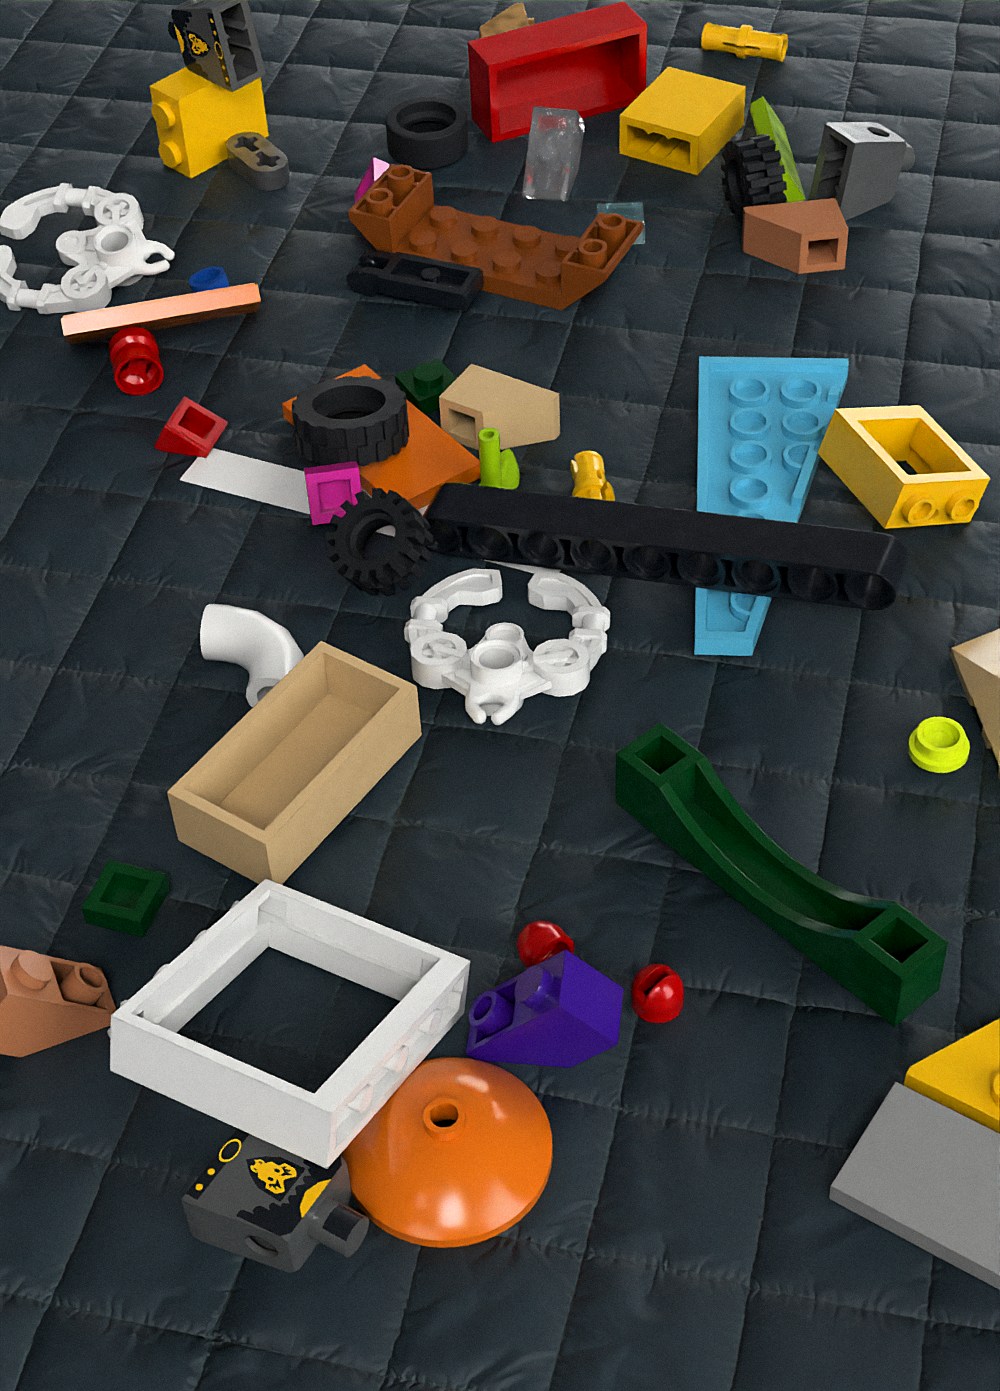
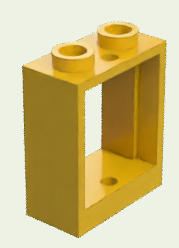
M920 405L835 409L818 450L819 456L884 529L969 523L990 481V477ZM896 461H906L918 474L907 475Z

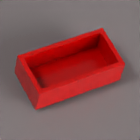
M625 1L468 41L472 120L491 143H496L629 106L646 89L647 23Z

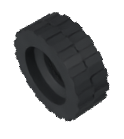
M369 376L332 378L324 380V382L319 384H313L305 391H301L297 394V399L293 400L291 404L297 450L312 462L316 461L321 465L357 461L359 466L369 465V463L386 460L391 455H396L408 443L409 425L406 394L404 391H400L398 385L395 383L391 384L388 380L374 379Z

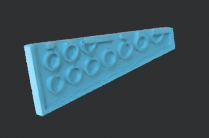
M699 356L696 511L794 523L799 522L821 458L818 450L834 410L838 409L847 383L848 358ZM695 587L694 655L752 656L772 597Z

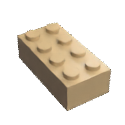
M320 641L167 791L178 841L258 884L268 879L282 885L422 735L417 686Z

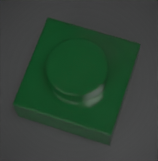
M439 359L419 364L415 368L395 375L396 385L400 387V391H404L406 399L425 415L440 410L439 396L457 379Z
M109 860L81 907L86 924L144 938L170 891L167 874Z

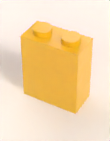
M668 66L620 114L619 154L698 175L724 145L743 127L746 86Z
M185 67L149 86L153 104L151 111L157 126L160 143L158 150L163 164L190 179L228 159L227 141L230 137L243 132L258 133L265 138L269 136L261 77L232 92L189 71Z

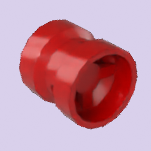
M128 327L114 334L109 342V355L113 364V375L117 387L124 393L133 396H143L152 393L160 386L164 377L158 344L154 335L141 327Z

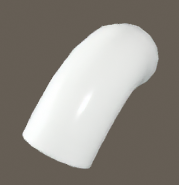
M223 604L206 605L200 630V645L203 658L210 661L238 664L245 668L249 673L246 698L249 705L254 707L304 658V655L286 628L258 611Z

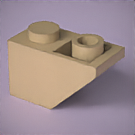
M470 364L439 396L441 428L459 444L479 450V431L488 427L499 431L500 450L555 440L560 435L559 393L474 364Z

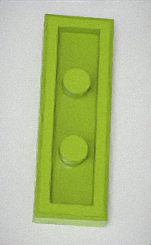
M764 96L750 104V112L757 135H769L770 140L773 139L776 143L775 151L779 150L781 154L779 163L780 166L784 165L785 174H782L783 181L787 182V190L783 191L787 197L786 203L805 200V195L785 128Z

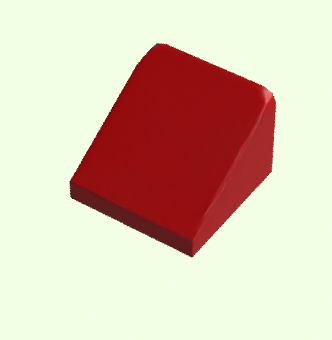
M184 396L164 426L154 448L162 452L207 458L228 422Z

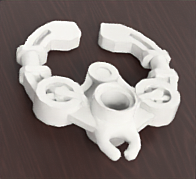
M60 183V186L31 193L7 206L0 217L1 235L16 240L24 239L35 231L42 216L55 212L67 213L70 206L82 207L85 215L95 217L98 227L85 231H67L58 237L56 248L62 262L74 266V268L68 270L62 277L60 285L44 283L41 290L28 289L25 281L12 278L17 268L15 257L9 246L0 245V300L8 305L9 310L20 311L22 307L37 309L39 314L70 311L80 313L103 309L111 301L113 287L129 286L139 281L143 275H155L167 271L170 268L168 261L174 259L175 253L163 243L145 239L141 231L144 218L134 196L126 193H113L96 186H89L88 189L73 188L68 183ZM154 254H161L165 258V260L153 264L146 263V260Z
M473 568L445 578L432 586L422 596L415 597L411 602L410 610L413 619H410L405 624L404 636L405 640L409 643L413 679L424 687L432 689L452 687L465 695V710L477 724L484 723L486 717L491 716V720L495 725H501L522 707L525 698L541 692L561 697L571 696L584 690L590 681V671L597 664L600 656L606 652L607 634L605 631L610 628V611L606 607L601 606L597 597L585 585L563 573L535 572L528 583V601L530 604L545 610L567 611L572 616V626L575 629L569 633V639L548 640L538 645L533 652L528 647L521 627L513 623H497L486 630L485 636L478 644L471 649H467L466 641L457 634L443 632V625L441 623L448 618L449 612L459 605L485 606L499 602L502 598L500 570Z

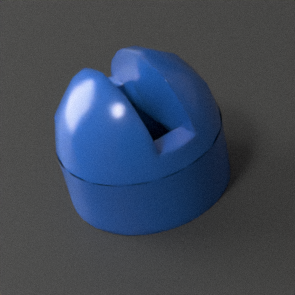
M213 266L193 274L189 279V285L192 292L196 293L229 287V281L222 267Z

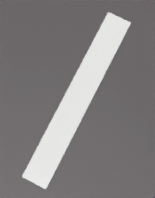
M212 448L207 458L198 457L179 479L184 482L310 514L304 471ZM428 505L418 510L422 516ZM388 525L376 531L395 537L394 526ZM484 560L530 573H560L561 571L559 569Z

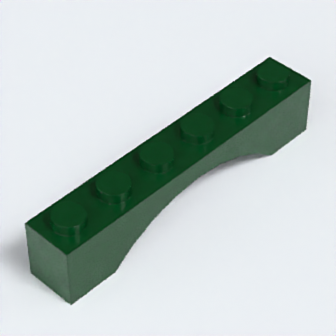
M662 722L616 753V803L893 1027L897 1026L939 990L948 941L898 902L876 900L849 892L821 878L793 859L746 814L721 782L705 755Z

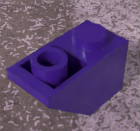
M564 950L474 998V1003L469 1012L470 1028L465 1054L481 1061L571 1068L618 1045L624 988L569 951Z

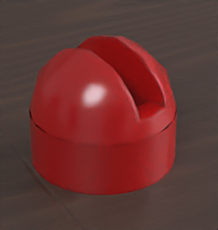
M536 920L527 924L519 932L517 939L518 956L523 965L528 969L564 950L573 954L574 942L561 927L553 922Z
M650 964L641 968L635 975L631 985V1006L634 1012L641 1019L651 1023L668 1022L680 1014L684 1005V985L677 972L666 964ZM655 985L647 996L643 993L647 989Z

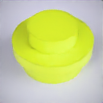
M931 717L925 719L909 737L908 753L910 758L916 765L934 773L953 772L961 768L969 757L970 743L965 731L959 723L950 718Z

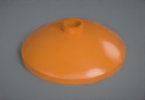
M440 1057L423 1060L343 1150V1159L347 1163L354 1200L364 1214L378 1227L401 1240L417 1245L437 1248L461 1247L483 1242L508 1230L519 1222L535 1205L544 1191L552 1167V1133L542 1104L527 1085L516 1076L496 1065L481 1060L462 1057ZM442 1120L456 1121L449 1127L435 1125L436 1122Z

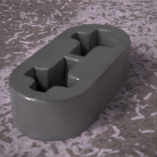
M243 132L229 138L227 141L229 165L253 187L259 190L273 191L281 189L289 183L290 173L287 156L265 137L258 133Z

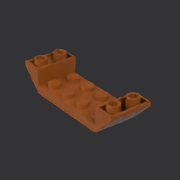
M391 164L348 211L349 220L377 251L401 252L481 268L484 278L482 291L558 310L565 309L604 283L643 231V222L625 218L620 214L599 212L579 238L539 230L534 226H522L500 221L492 216H479L462 212L450 206L434 205L432 173L416 170L408 165Z

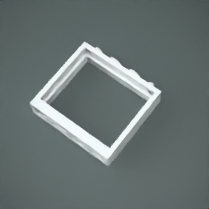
M265 879L241 901L236 900L230 910L208 930L201 931L195 937L192 944L170 964L161 966L153 979L129 1000H124L120 1003V1008L111 1015V1028L107 1030L110 1037V1071L328 1169L464 1014L470 960ZM268 947L400 1001L315 1093H311L177 1034L190 1019Z

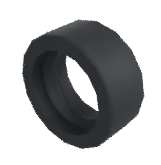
M435 96L417 97L401 102L394 106L386 115L388 153L394 161L416 169H436L451 165L461 159L468 151L467 112L460 104L450 99Z

